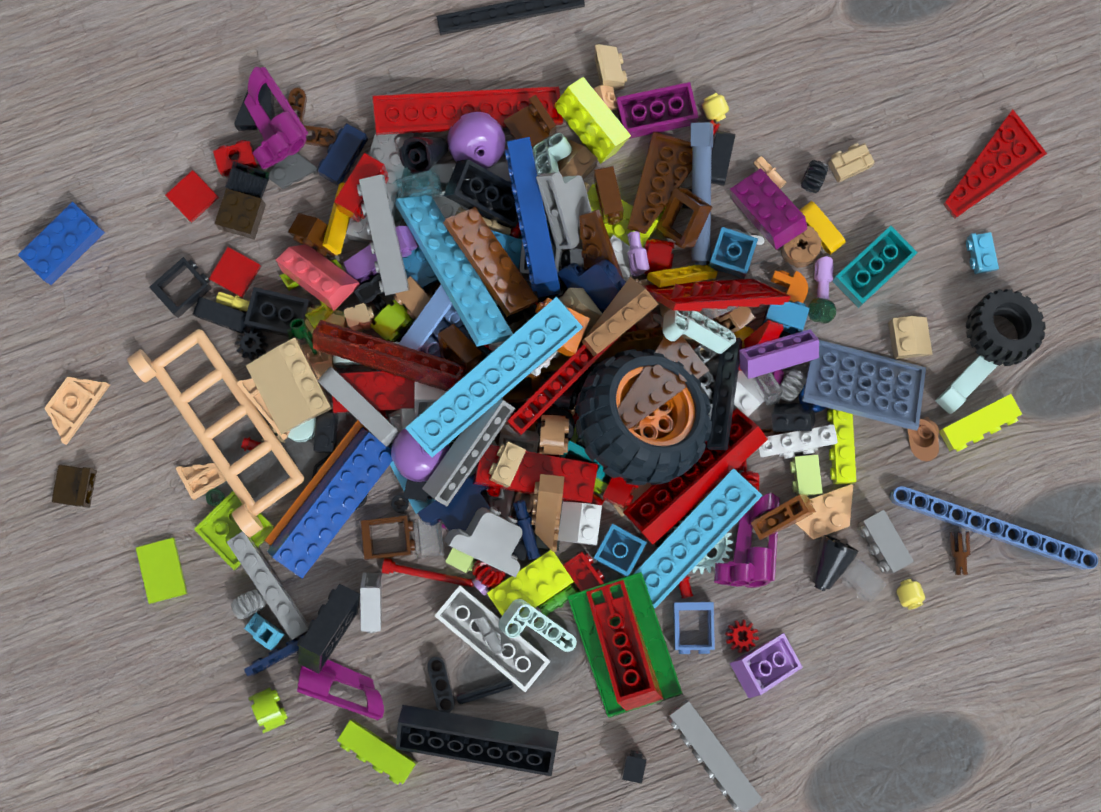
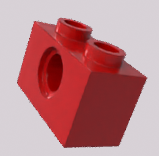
M240 140L235 145H223L213 151L218 171L222 177L228 176L233 161L253 168L259 167L256 158L252 154L254 148L250 141ZM234 154H240L237 160H231Z

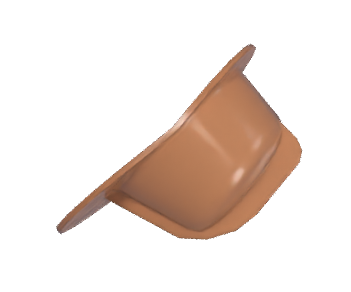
M929 417L920 419L917 431L908 429L909 442L915 457L922 461H932L939 453V428Z

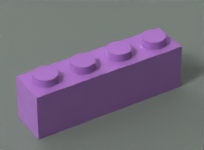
M397 226L396 231L402 257H407L412 254V251L418 245L408 226ZM370 245L343 262L348 274L361 284L371 281V277L380 274L376 272L374 262L377 261L376 253L372 254Z
M809 329L741 349L740 369L747 379L817 359L819 358V339Z

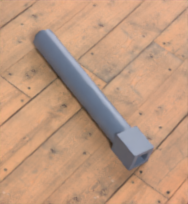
M710 122L691 123L692 193L711 205L713 124ZM711 211L695 246L691 247V261H694L695 265H706V262L710 261Z

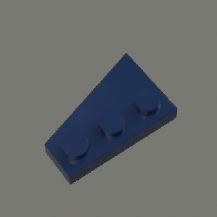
M294 638L287 642L286 647L281 650L276 648L269 652L268 657L264 659L261 657L253 661L251 666L244 669L246 675H256L297 652L299 649L297 639Z

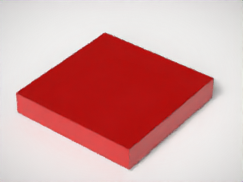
M193 170L165 195L191 223L219 198Z
M227 247L209 280L243 298L260 270L261 265Z

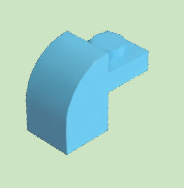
M258 613L253 615L244 628L253 635L256 641L269 650H274L284 636V632L271 624Z

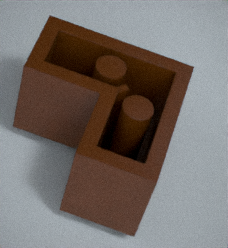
M298 213L288 231L289 234L294 236L293 240L300 244L304 243L309 247H316V252L325 257L327 254L335 256L334 253L323 246L328 225L316 217Z

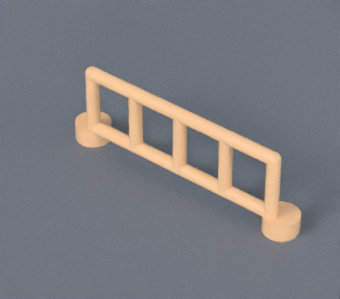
M195 330L154 361H151L146 353L139 349L127 358L129 365L143 382L147 383L156 376L243 504L232 512V516L240 529L251 538L263 529V525L257 515L299 486L304 481V476L256 406L237 385L238 380L203 330ZM198 343L215 367V370L181 393L164 367ZM223 379L240 405L205 429L188 403ZM247 414L265 441L230 466L213 441V438ZM272 450L290 478L255 502L237 475Z

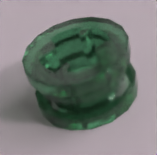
M211 489L206 494V501L211 506L217 507L225 499L224 493L218 489ZM213 493L216 494V495H217V493H219V495H218L219 501H218V502H216V501H214V503L212 502V499H213V498H212L211 495H212Z

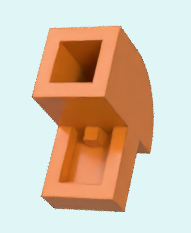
M775 270L771 282L788 288L786 294L791 296L789 302L804 303L808 293V283L805 277L798 271H795L793 277H791L786 271L779 270L778 272Z

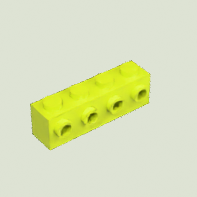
M1009 394L939 430V433L949 451L956 449L958 452L967 447V442L972 440L973 443L984 439L983 434L987 432L993 434L1001 430L1000 425L1007 423L1009 426L1019 421L1017 417L1022 415L1012 394Z
M829 408L827 411V421L830 422V425L835 426L838 441L837 444L831 445V449H829V459L832 460L830 478L833 480V485L853 484L856 482L853 414Z

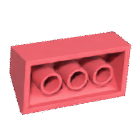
M307 245L288 247L276 259L278 266L285 275L333 311L360 285L357 280Z

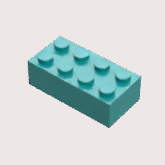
M890 226L833 279V283L860 308L918 252Z

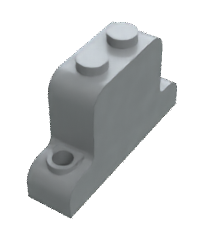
M559 172L542 173L536 178L557 249H573L579 243V216L592 211L583 178L580 175L562 177Z
M493 507L490 510L480 508L476 511L466 531L458 528L448 532L444 541L449 546L511 576H517L520 564L517 561L518 557L512 553L522 536V529L516 524L518 520L509 515L505 518L500 515L501 512Z

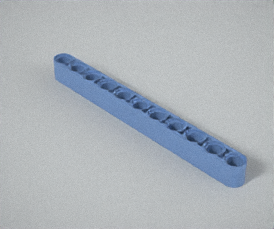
M900 486L893 489L890 493V500L895 505L1083 570L1093 569L1098 564L1097 555L1091 551L916 490ZM897 491L903 492V501L896 498ZM916 497L922 499V507H917L915 505ZM934 504L940 505L941 512L939 514L934 512ZM953 510L959 512L960 518L958 520L953 519ZM972 517H976L978 519V525L976 527H974L970 522ZM991 523L997 527L995 533H992L989 529ZM1010 529L1015 532L1013 540L1008 537ZM1028 536H1031L1034 540L1032 546L1027 543ZM1048 542L1052 545L1050 553L1045 548ZM1066 549L1071 552L1070 559H1067L1064 555ZM1085 555L1088 556L1090 560L1088 566L1085 565L1083 562V558Z

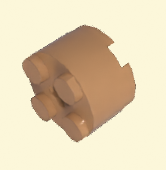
M807 226L806 231L780 247L781 255L785 262L797 268L806 267L820 253L821 238L814 228ZM798 244L803 245L804 249H802L801 247H797Z
M542 415L541 421L545 422H542L540 447L544 448H540V454L563 455L568 453V438H564L565 433H569V419H566L565 416Z

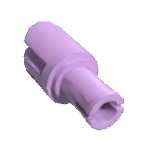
M635 231L627 234L630 244V250L627 255L632 276L637 277L649 270L646 249L642 248L640 232Z
M828 256L815 261L814 280L818 282L817 299H829V282L833 280V259Z

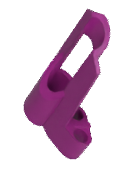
M255 67L249 77L248 95L244 103L264 139L252 154L261 168L266 169L284 160L288 155L291 156L299 152L306 142L308 131L266 67ZM264 83L268 85L283 109V113L277 115L272 120H270L258 101L259 91Z
M773 493L762 496L739 520L733 561H729V563H715L714 583L735 587L757 588L775 581L778 532L769 536L766 548L751 547L753 530L751 522L759 515L779 507L780 498Z
M327 660L319 674L301 665L297 692L375 720L383 717V700L379 691L375 689L373 679L330 660ZM337 681L363 690L367 700V707L331 695L329 691L332 683Z

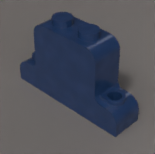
M607 259L601 260L587 271L583 270L578 263H571L557 273L568 289L583 288L602 314L626 283L617 272L615 265Z
M475 474L465 480L448 506L435 500L417 514L425 525L432 527L442 522L448 532L458 528L466 531L478 509L487 508L490 510V506L481 495L489 487L473 484Z

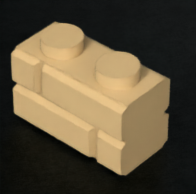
M856 143L848 148L849 151L845 153L839 151L831 156L832 159H830L828 164L838 183L872 168L874 160L865 143L860 146Z
M364 303L356 305L355 308L344 309L347 324L355 334L363 332L364 329L366 331L372 329L370 327L371 323L374 324L376 322L374 320L376 318L374 311Z

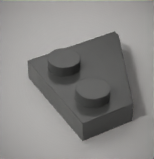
M296 153L291 156L288 155L284 160L278 162L271 170L269 180L281 189H285L291 186L292 183L299 182L312 173H317L319 169Z

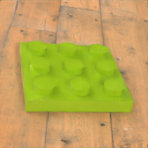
M234 491L199 523L194 530L233 570H236L241 563L227 544V541L242 532L235 522L232 512L243 504ZM262 513L258 514L257 517L261 521L263 529L251 537L257 548L265 542V539L275 528Z

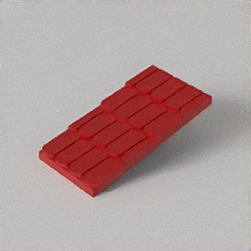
M754 278L689 282L665 287H658L655 284L642 285L657 302L671 310L701 311L702 308L727 309L728 306L759 307L760 304L784 305L785 302H789L791 297Z

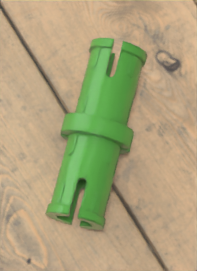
M569 585L538 607L547 616L558 607H563V604L568 601L567 596L575 594L576 591Z

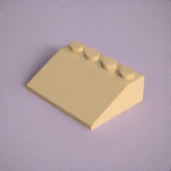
M297 338L277 346L246 365L281 435L333 408L322 385L317 381L318 377Z

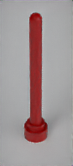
M384 558L381 572L383 574L389 575L390 573L398 572L467 587L474 586L472 579L398 565L392 559Z

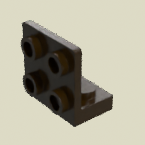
M58 465L52 502L90 508L97 470L86 467Z

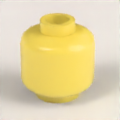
M717 93L705 98L702 104L703 111L708 120L715 119L718 122L726 118L725 114L729 111L724 96Z
M911 579L902 581L900 583L901 586L896 590L901 605L908 607L909 610L922 606L925 594L921 584Z

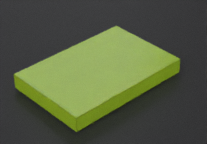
M175 538L136 547L148 604L188 594Z

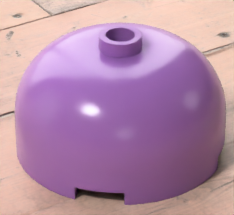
M471 112L461 116V119L453 127L451 126L447 138L449 150L456 162L469 159L485 169L495 165L505 150V135L500 123L489 114L483 112Z
M405 427L393 441L391 448L392 461H394L396 468L405 478L416 482L428 481L449 451L450 446L447 444L431 458Z

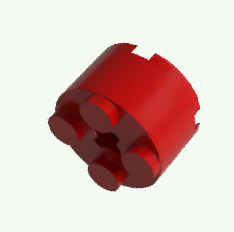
M658 239L647 240L645 249L647 251L649 270L643 274L648 276L650 272L672 269L674 254L671 252L672 249H675V242Z

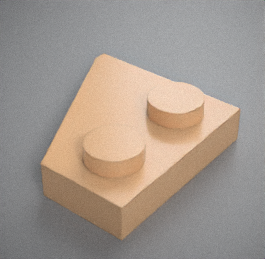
M215 463L198 464L192 467H176L182 482L193 500L226 481Z

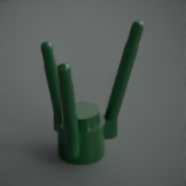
M298 318L291 321L290 328L287 329L289 340L293 339V336L297 339L305 337L313 354L317 355L313 343H316V340L306 326L304 319Z

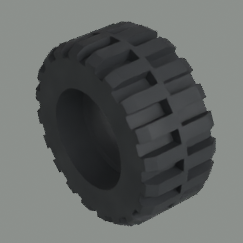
M999 289L993 293H988L972 308L967 316L966 329L968 330L966 335L967 338L971 339L970 345L972 348L975 347L976 353L979 356H984V360L988 362L993 361L995 365L1011 366L1021 363L1040 347L1045 337L1044 330L1046 326L1045 322H1042L1044 317L1042 312L1039 313L1037 304H1033L1028 296L1024 297L1021 292H1012L1011 289H1005L1004 291ZM993 316H1002L1008 319L1016 328L1018 339L1011 340L1001 335L994 325Z

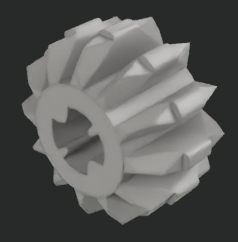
M790 370L777 387L776 394L782 400L792 402L805 385L806 377L800 371Z
M259 590L243 593L231 603L232 611L238 619L248 618L262 610L266 605Z

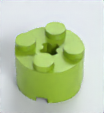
M393 300L395 303L393 306L388 304L376 316L374 320L377 323L375 325L372 323L370 325L386 342L396 341L401 337L400 332L404 328L407 329L414 322L406 312L408 309L403 304L400 305L396 300Z
M270 687L248 697L249 701H254L251 708L259 726L264 725L265 727L262 730L263 733L286 724L285 720L288 719L285 708H280L277 702L281 699L276 689L272 690Z

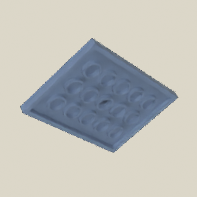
M819 340V358L809 361L802 401L917 431L920 422L926 367Z

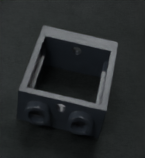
M184 257L149 287L177 318L193 306L199 297H203L212 289L208 284L210 282L209 278L204 273L200 275L196 271L198 266L191 259L187 261ZM188 268L202 286L178 307L163 291V288Z

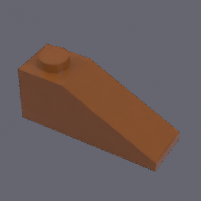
M799 494L754 520L751 524L759 540H762L805 519L816 511L809 497Z

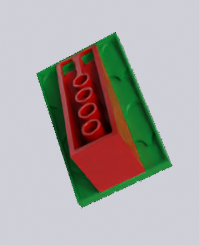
M642 572L567 596L608 718L683 695Z

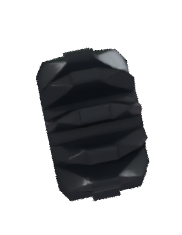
M812 160L804 173L801 187L810 193L816 194L819 192L825 181L828 165L823 164L821 161Z
M251 328L249 333L245 329L243 330L244 336L240 334L237 336L241 339V341L235 342V345L240 346L237 352L242 353L244 359L248 357L250 361H253L254 355L258 359L260 352L266 354L263 348L268 347L269 344L264 342L267 340V337L265 335L262 336L261 330L256 332L254 328ZM252 341H254L256 344L252 345V348L249 347L248 345L252 344Z

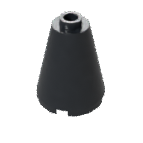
M410 137L406 139L399 150L402 165L404 168L407 167L411 174H425L448 152L447 141L442 137Z
M823 535L812 580L815 583L814 587L822 591L830 590L855 559L858 550L847 543L840 542L836 538Z

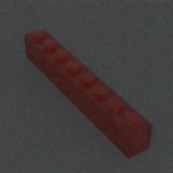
M320 320L312 333L313 349L443 391H448L466 375L465 365Z

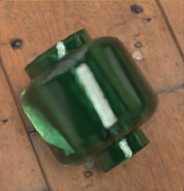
M814 298L808 305V308H810L808 317L814 322L827 324L836 316L835 304L829 299Z

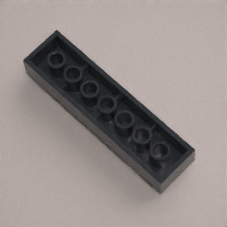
M402 705L397 725L396 749L552 777L559 732Z

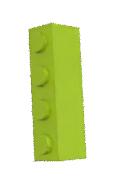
M353 719L348 722L337 739L341 743L339 745L341 748L348 752L352 750L357 754L356 757L364 763L366 761L373 764L372 768L381 774L385 772L389 775V779L397 785L405 783L418 763Z

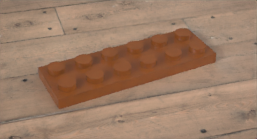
M475 207L445 219L443 224L507 317L538 302L539 299Z

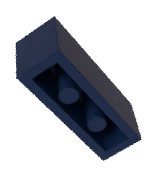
M347 123L344 128H340L337 133V140L329 146L328 155L318 165L320 176L337 186L344 181L368 141L365 133Z

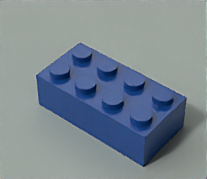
M72 202L18 256L43 281L52 285L105 232Z

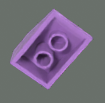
M784 633L743 654L730 663L748 698L762 695L803 668Z

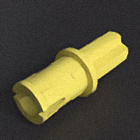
M219 292L216 296L217 303L245 312L248 310L250 301L241 299L238 295L232 296Z

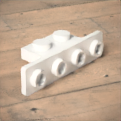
M828 425L813 428L812 431H795L768 436V440L759 447V452L762 458L779 455V457L784 456V459L796 457L795 454L803 453L804 456L815 454L818 447L837 444L835 426Z

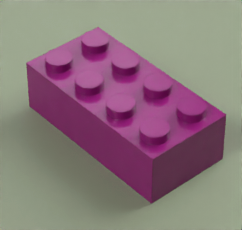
M690 82L616 98L619 120L631 135L629 139L650 135L653 132L659 133L691 126V123L698 122L699 117Z
M761 168L730 188L735 205L775 250L807 230L806 218L803 213Z

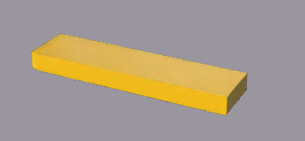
M344 182L338 185L336 197L343 188ZM334 203L323 246L335 255L341 254L350 217L339 212Z
M694 265L648 273L647 280L658 287L713 279L716 278L717 271L708 265Z

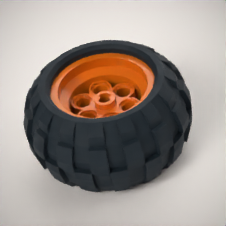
M632 349L618 352L615 356L604 359L586 377L577 398L575 413L578 414L579 419L575 426L578 438L584 440L587 446L584 451L592 462L596 459L603 466L604 473L612 478L621 477L627 484L639 486L646 483L657 485L669 482L683 475L701 458L706 447L705 442L709 440L712 421H710V416H708L711 406L707 394L702 393L699 388L701 386L699 379L694 374L690 375L683 368L684 365L679 361L678 363L665 358L664 354L656 353L652 349L642 351ZM661 365L677 376L681 374L687 380L685 382L687 387L629 430L626 428L619 416L618 407L645 366Z

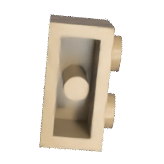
M507 442L505 446L501 445L497 456H499L497 464L493 463L490 468L489 474H491L489 480L506 488L510 487L526 449Z

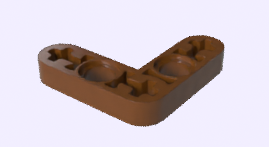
M294 88L289 93L288 102L294 111L300 112L299 119L303 124L307 96L301 88ZM298 94H300L302 97L298 100L299 107L296 106V100L294 98V96L296 97ZM304 125L308 132L313 131L315 133V137L312 140L306 139V145L329 148L337 140V136L332 129ZM319 132H321L322 137H328V134H330L333 139L327 142L325 138H320V141H318Z

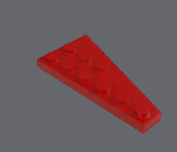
M1013 109L945 201L944 206L954 219L1047 154Z

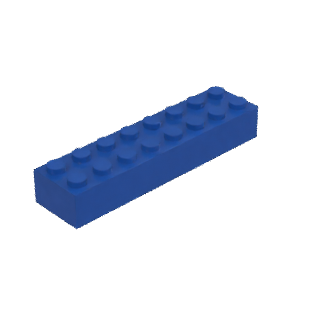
M530 137L507 141L508 149H505V155L533 292L537 291L538 298L561 293L542 196L536 178L537 171Z
M361 428L267 550L269 555L303 579L391 464V449L364 428Z

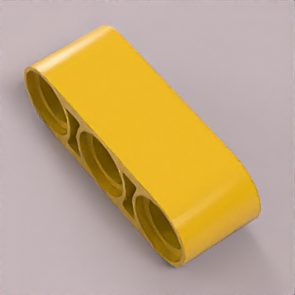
M810 201L800 209L806 218L807 226L814 228L821 238V247L829 255L846 243L842 234L813 201Z

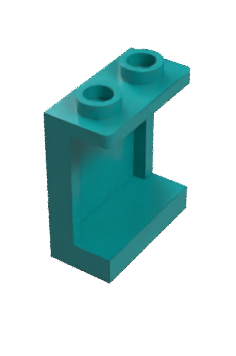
M569 441L568 453L559 455L560 458L567 459L568 455L571 454L584 462L598 464L596 479L603 481L606 475L603 472V466L596 459L592 462L584 451L585 448Z

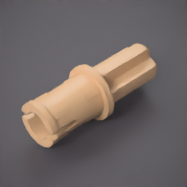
M762 156L756 159L754 165L758 169L761 168L780 189L787 183L775 171L776 168H773Z

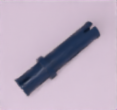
M525 500L513 502L518 519L517 524L522 529V537L528 559L538 558L540 554L531 526L532 518L528 514Z

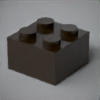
M226 189L214 224L219 230L255 240L266 204L261 198Z

